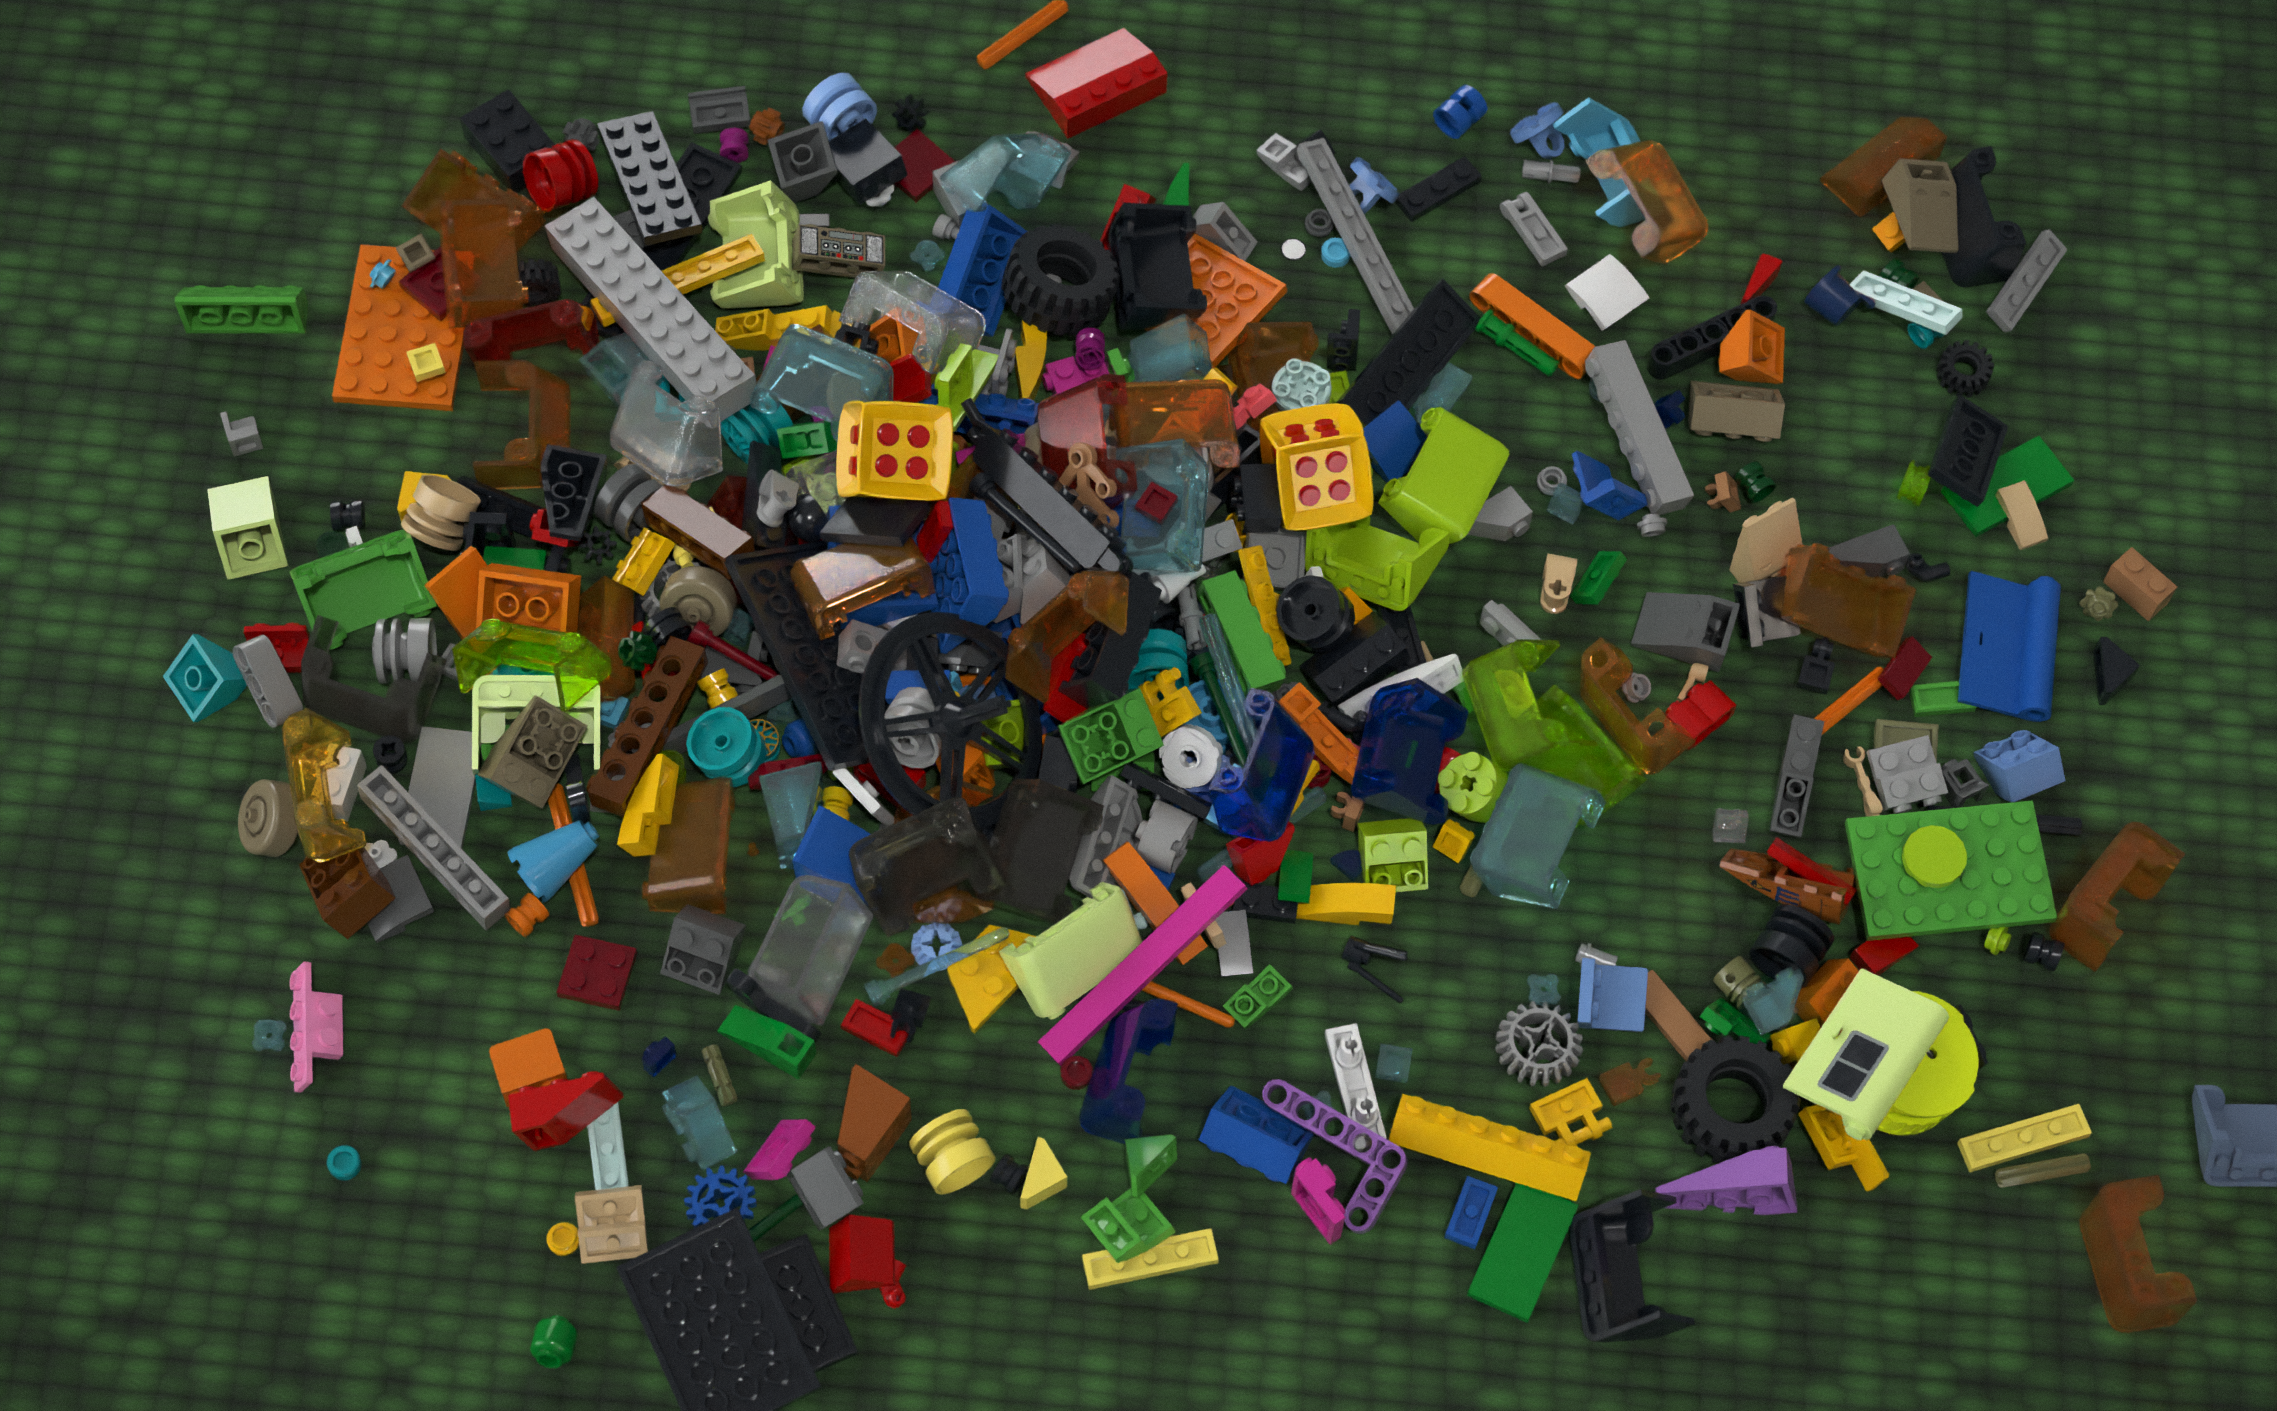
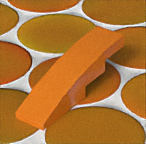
M1128 841L1102 860L1121 889L1125 891L1134 908L1142 913L1153 931L1180 907ZM1201 935L1193 940L1176 957L1179 964L1184 965L1208 947Z

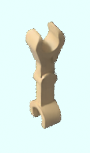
M1860 746L1857 747L1856 753L1859 758L1854 759L1849 755V750L1845 749L1843 761L1846 766L1854 768L1858 787L1862 790L1864 796L1863 803L1866 817L1880 815L1879 813L1883 810L1882 804L1875 793L1871 791L1869 777L1866 776L1862 766L1865 750Z

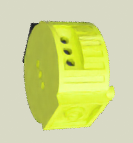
M1912 991L1940 1004L1948 1012L1949 1019L1877 1130L1893 1135H1915L1925 1132L1962 1106L1973 1094L1977 1073L1988 1064L1985 1048L1978 1042L1973 1031L1972 1020L1965 1013L1961 1004L1954 1008L1946 1001L1934 995Z

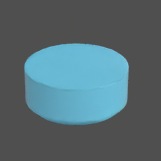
M1330 238L1322 246L1321 258L1326 265L1339 268L1348 263L1350 253L1343 239Z

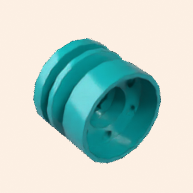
M759 386L760 398L717 424L727 444L747 465L751 441H757L780 449L777 429L793 425L791 418L780 402L769 391Z

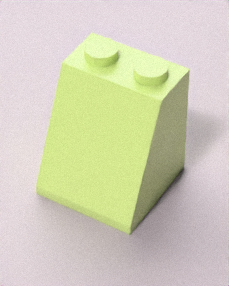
M268 476L207 489L212 530L227 580L288 566L276 502Z

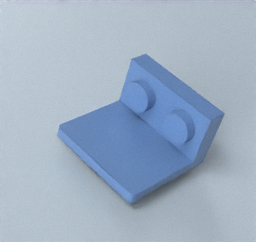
M1582 958L1578 1008L1579 1028L1643 1032L1648 970L1639 967L1597 965L1595 959Z

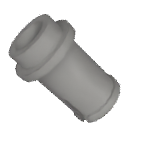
M1581 943L1575 961L1579 962L1581 967L1582 958L1595 959L1597 965L1615 966L1618 956L1591 947V943L1587 945Z

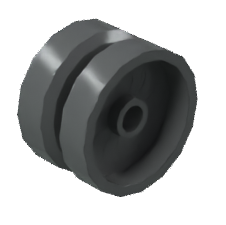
M626 465L612 475L600 490L594 506L595 516L607 526L614 528L618 535L631 543L634 536L638 537L644 527L652 532L654 531L653 528L646 524L641 503L664 485L655 479H651V475L638 465Z

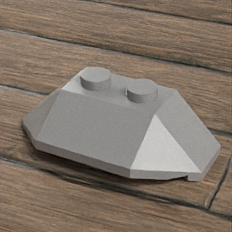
M1112 775L1106 778L1083 808L1064 865L1072 888L1092 899L1093 896L1089 890L1101 882L1119 886L1102 860L1128 841L1134 848L1137 841L1140 840L1136 837V833L1143 819L1136 800L1138 798L1137 790Z

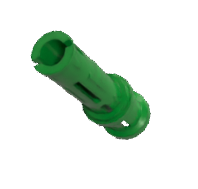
M1491 309L1482 316L1475 328V331L1478 333L1483 332L1495 340V345L1502 348L1504 346L1539 369L1547 377L1552 376L1560 364V361L1554 359L1515 332L1516 328L1512 323L1506 324L1496 317Z

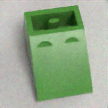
M1140 688L1128 689L1121 699L1088 708L1057 726L1082 784L1164 746Z

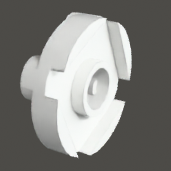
M1186 724L1173 730L1163 739L1164 746L1159 749V759L1162 758L1164 765L1162 770L1172 783L1182 788L1201 787L1214 779L1218 774L1222 763L1223 747L1204 728ZM1192 750L1195 753L1197 762L1193 761L1189 764L1186 761L1187 755L1184 754V751L1189 752Z

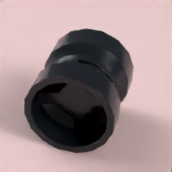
M354 499L347 504H344L341 500L331 501L330 517L333 531H343L346 527L357 526L358 530L365 529L366 518L363 499Z
M2033 932L2027 944L2023 961L2031 964L2038 961L2043 965L2044 969L2054 972L2060 961L2065 942L2057 939L2046 941L2043 934Z

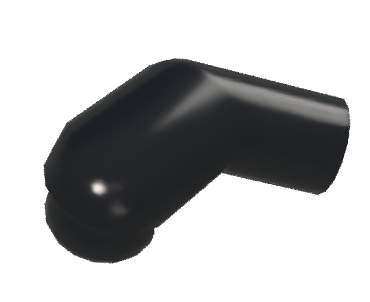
M1919 553L1911 554L1906 562L1908 572L1922 582L1950 576V567L1947 562L1930 566Z

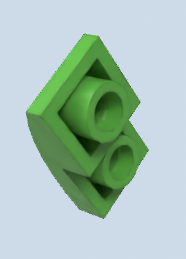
M1269 964L1248 986L1244 984L1223 1005V1008L1244 1029H1247L1280 1002L1293 987Z

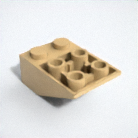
M1793 497L1783 503L1781 501L1774 503L1764 514L1760 516L1753 515L1742 524V530L1729 568L1739 583L1790 575L1799 570L1804 557L1796 501Z

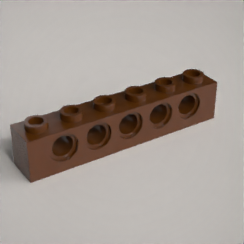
M670 636L666 645H662L659 648L653 670H649L646 673L639 696H635L630 703L629 715L625 722H621L615 732V741L611 748H607L604 751L598 773L596 775L593 774L588 781L587 792L592 806L624 818L636 786L656 755L661 753L694 691L697 681H699L708 664L704 647ZM673 671H678V672H679L677 675L668 676V674H669L670 672H673ZM658 697H666L663 701H654ZM644 723H652L649 727H640ZM630 749H638V751L633 754H626V752ZM616 775H624L620 780H611Z

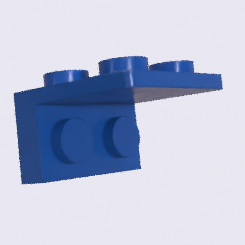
M1579 451L1572 453L1574 461L1573 471L1579 479L1581 486L1580 496L1585 505L1616 520H1620L1648 505L1645 494L1613 479L1607 465Z

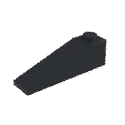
M751 441L742 530H746L753 537L755 551L797 545L798 537L789 528L786 518L787 512L784 514L783 521L779 527L766 525L757 515L760 495L759 487L763 478L771 469L785 476L779 448Z

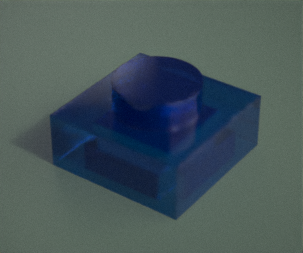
M666 1036L659 1042L651 1043L643 1053L642 1062L644 1069L654 1078L677 1057L675 1045Z

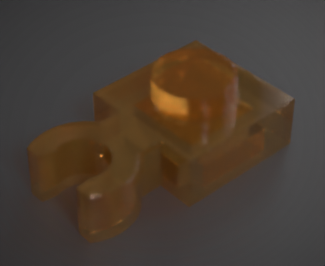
M1652 1058L1643 1059L1634 1070L1630 1063L1627 1062L1600 1074L1599 1081L1613 1106L1641 1095L1644 1091L1641 1084L1654 1085L1659 1081L1661 1077L1660 1072L1648 1075L1644 1071L1645 1068L1652 1065Z

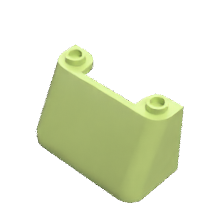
M772 181L711 200L708 221L711 228L723 237V245L752 234L765 256V261L729 275L724 280L714 281L713 288L711 289L713 302L723 309L790 306L802 302L804 298L803 271L792 270V239L798 224H800L799 212L794 202Z
M1105 882L1099 883L1089 890L1093 899L1088 897L1083 899V906L1037 937H1027L1025 939L1026 943L1018 948L1013 943H1010L998 951L1036 1016L1041 1018L1048 1017L1052 1020L1062 1015L1067 1005L1097 986L1143 942L1127 899L1119 886Z

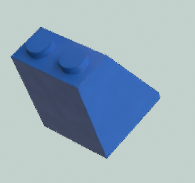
M819 805L792 861L796 884L867 911L870 902L875 903L882 888L879 883L883 875L888 876L890 874L895 858L892 857L890 844Z

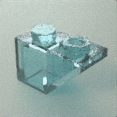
M1789 967L1774 975L1775 981L1765 986L1763 982H1759L1745 990L1747 995L1742 997V1001L1760 1035L1790 1022L1804 979L1800 968L1793 971L1792 967Z

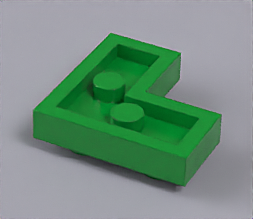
M1719 998L1708 1005L1700 1015L1706 1021L1705 1026L1717 1035L1724 1034L1727 1036L1734 1032L1739 1036L1749 1037V1042L1756 1045L1759 1040L1766 1044L1771 1040L1769 1032L1723 998Z

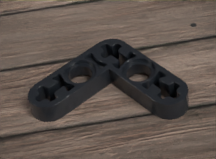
M577 750L573 752L565 766L569 804L574 822L581 820L584 824L588 821L592 824Z
M735 968L726 980L727 985L735 996L759 1014L788 1024L815 1040V1043L822 1033L817 1028L768 997L754 979L739 969Z

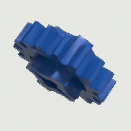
M724 1166L719 1167L717 1174H713V1171L707 1168L706 1178L703 1179L701 1176L696 1175L695 1179L698 1185L696 1187L688 1185L687 1187L688 1193L692 1197L684 1198L685 1206L691 1207L686 1211L688 1219L696 1218L692 1223L694 1228L710 1221L708 1220L710 1217L716 1218L741 1206L740 1213L743 1219H754V1214L749 1209L757 1207L756 1199L750 1198L755 1194L754 1187H746L749 1182L748 1177L744 1175L738 1179V1172L735 1168L729 1174L725 1173ZM720 1183H727L733 1185V1187L728 1188ZM709 1187L705 1198L700 1199L703 1192ZM722 1198L725 1206L719 1207L716 1200Z

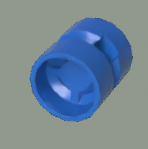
M1462 85L1450 96V99L1444 101L1434 110L1433 116L1437 126L1443 133L1453 139H1458L1471 127V124H1475L1487 113L1488 108L1483 96L1476 89L1469 85Z

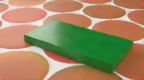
M2037 436L1998 457L1985 499L1978 507L1962 499L1958 494L1945 486L1942 487L1941 493L1973 535L1977 537L2009 520L1995 496L1998 489L2025 480L2036 504L2072 486L2074 479L2043 439Z
M1516 1183L1466 1296L1528 1323L1579 1205L1560 1196Z

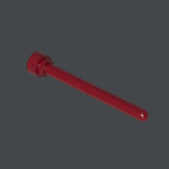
M700 619L687 638L688 642L699 646L700 644L703 647L708 645L766 680H770L780 674L713 635L714 631L709 629L710 625Z

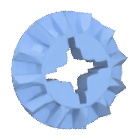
M934 921L926 926L922 924L916 934H913L911 952L915 961L923 968L940 971L947 969L961 954L962 942L958 931L951 928L948 923L941 924ZM934 936H938L940 943L946 944L940 946L939 956H935L933 947L927 946L933 943Z

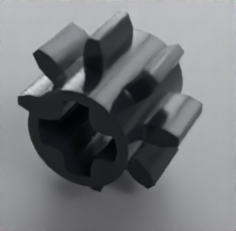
M909 94L905 101L899 99L895 102L899 109L892 113V116L896 117L898 128L902 126L908 127L909 132H912L916 129L917 125L922 128L927 123L922 117L927 115L930 110L925 109L923 98L920 100L914 99L913 95Z
M594 526L591 535L587 532L584 533L582 539L586 542L579 544L577 550H584L586 555L583 560L584 562L592 559L599 566L603 556L611 560L613 554L608 549L615 547L617 542L610 541L608 537L610 530L603 533L599 532L597 526ZM600 541L602 543L601 548L597 549V551L593 550V543Z

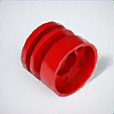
M570 139L563 143H558L552 146V148L545 147L530 152L524 158L523 174L525 184L533 201L541 210L550 212L565 207L570 202L577 203L596 195L598 190L596 166L588 149L579 140Z

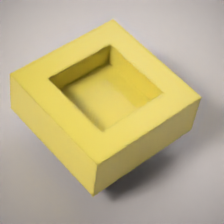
M435 343L406 352L417 382L446 373Z

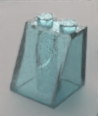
M1186 314L1179 315L1130 341L1131 352L1128 354V359L1135 376V380L1132 381V388L1136 397H1139L1148 405L1192 394L1212 368L1207 332Z
M821 761L759 776L762 802L780 869H794L792 860L819 805H823L824 780Z

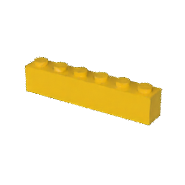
M1402 1094L1389 1136V1141L1398 1146L1573 1201H1577L1591 1152L1582 1150L1574 1145L1559 1143L1545 1136L1527 1133L1513 1126H1505L1489 1121L1481 1116L1466 1114L1452 1107L1441 1106L1425 1101L1420 1097Z

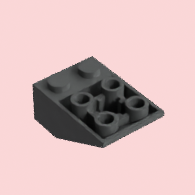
M1647 592L1630 646L1690 664H1704L1709 667L1708 669L1719 672L1728 648L1740 604L1712 595Z

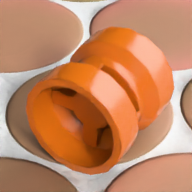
M527 893L520 900L521 906L511 908L504 914L509 924L525 938L534 931L536 922H543L550 916L546 907L531 893Z

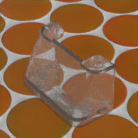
M653 361L638 363L631 371L610 430V445L612 448L667 486L686 485L723 471L720 407L700 395L692 396L684 402L679 401L656 385V381L662 378V368Z

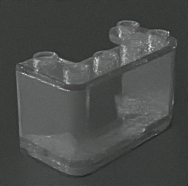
M908 271L861 272L853 282L839 321L843 324L852 326L853 321L868 324L869 322H876L887 315L919 333L912 354L921 364L922 369L930 374H938V372L943 371L947 365L949 355L955 353L960 343L971 345L972 350L978 349L986 328L985 318L979 311Z

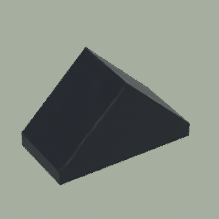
M2100 637L2093 650L2098 705H2106L2132 680L2140 665L2108 637Z

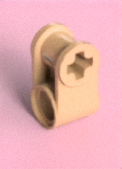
M1547 553L1540 605L1547 613L1559 614L1566 609L1577 567L1576 558Z

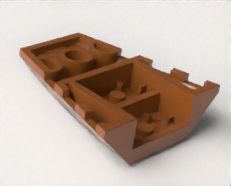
M1730 848L1720 862L1722 869L1755 890L1779 903L1803 908L1822 920L1840 925L1848 911L1849 903L1844 905L1847 888L1806 880L1782 863L1773 861V857L1768 854ZM1819 863L1820 866L1854 887L1855 875L1853 868L1847 867V871L1843 872L1832 869L1833 866L1830 864Z

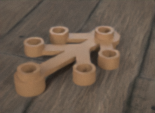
M1085 442L1073 444L1068 452L1069 465L1058 481L1063 485L1070 486L1077 476V488L1075 490L1079 494L1077 499L1083 504L1094 508L1099 513L1098 519L1103 523H1107L1114 528L1117 527L1119 524L1117 512L1110 510L1101 499L1113 497L1116 494V483L1112 479H1108L1096 465L1097 452L1094 447ZM1089 477L1096 483L1095 491L1090 487ZM1107 516L1110 518V523L1107 521Z

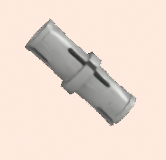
M1186 587L1177 595L1181 611L1179 621L1185 631L1187 648L1189 650H1192V648L1193 650H1200L1207 645L1202 628L1204 617L1203 613L1199 611L1196 590Z

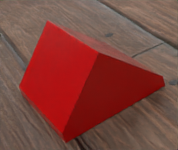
M848 1215L829 1228L830 1288L833 1294L895 1286L893 1220Z

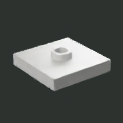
M847 768L833 770V774L882 824L891 826L897 820L876 798L880 793L867 780L862 783Z

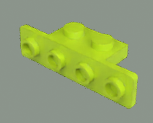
M960 343L955 353L949 355L947 365L943 371L938 372L935 379V389L938 390L937 405L951 409L953 432L957 430L966 416L961 403L969 398L975 402L994 372L999 355L977 349L972 350L971 345Z

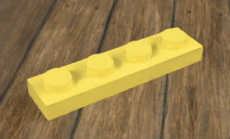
M2076 1104L1961 1138L1957 1144L1970 1173L2088 1138L2092 1132L2080 1104Z
M1211 1228L1168 1237L1148 1251L1119 1263L1114 1260L1107 1250L1082 1255L1089 1290L1217 1264L1219 1260Z

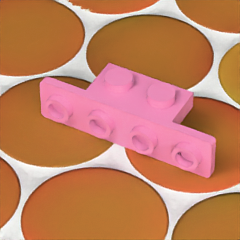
M306 961L293 971L290 977V989L293 990L290 1019L294 1020V1032L290 1039V1048L294 1051V1062L291 1067L290 1077L294 1081V1092L300 1093L313 1081L312 1057L339 1060L343 1056L342 995L312 991L311 962Z

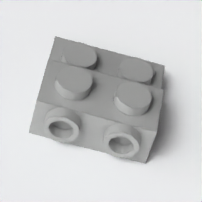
M1928 735L1871 749L1866 752L1883 812L1892 809L1894 814L1912 810V804L1923 802L1924 807L1941 803V797L1948 794L1940 763H1936Z

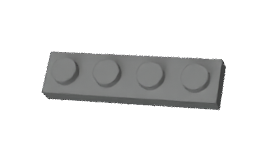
M2050 229L2040 233L1986 311L2003 332L2011 331L2067 251V248Z

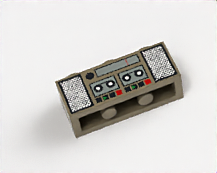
M798 224L792 239V270L879 281L885 267V235H878L872 232L847 231L843 228L817 227L813 224Z

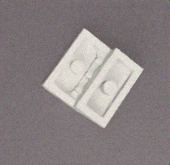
M1611 254L1565 285L1579 308L1583 309L1586 307L1601 331L1650 298L1633 275Z

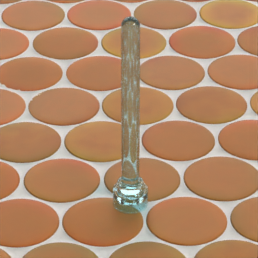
M1001 927L885 982L883 979L879 981L874 979L865 983L864 986L874 1008L886 1003L885 999L891 997L890 993L1006 940L1010 932L1007 928Z

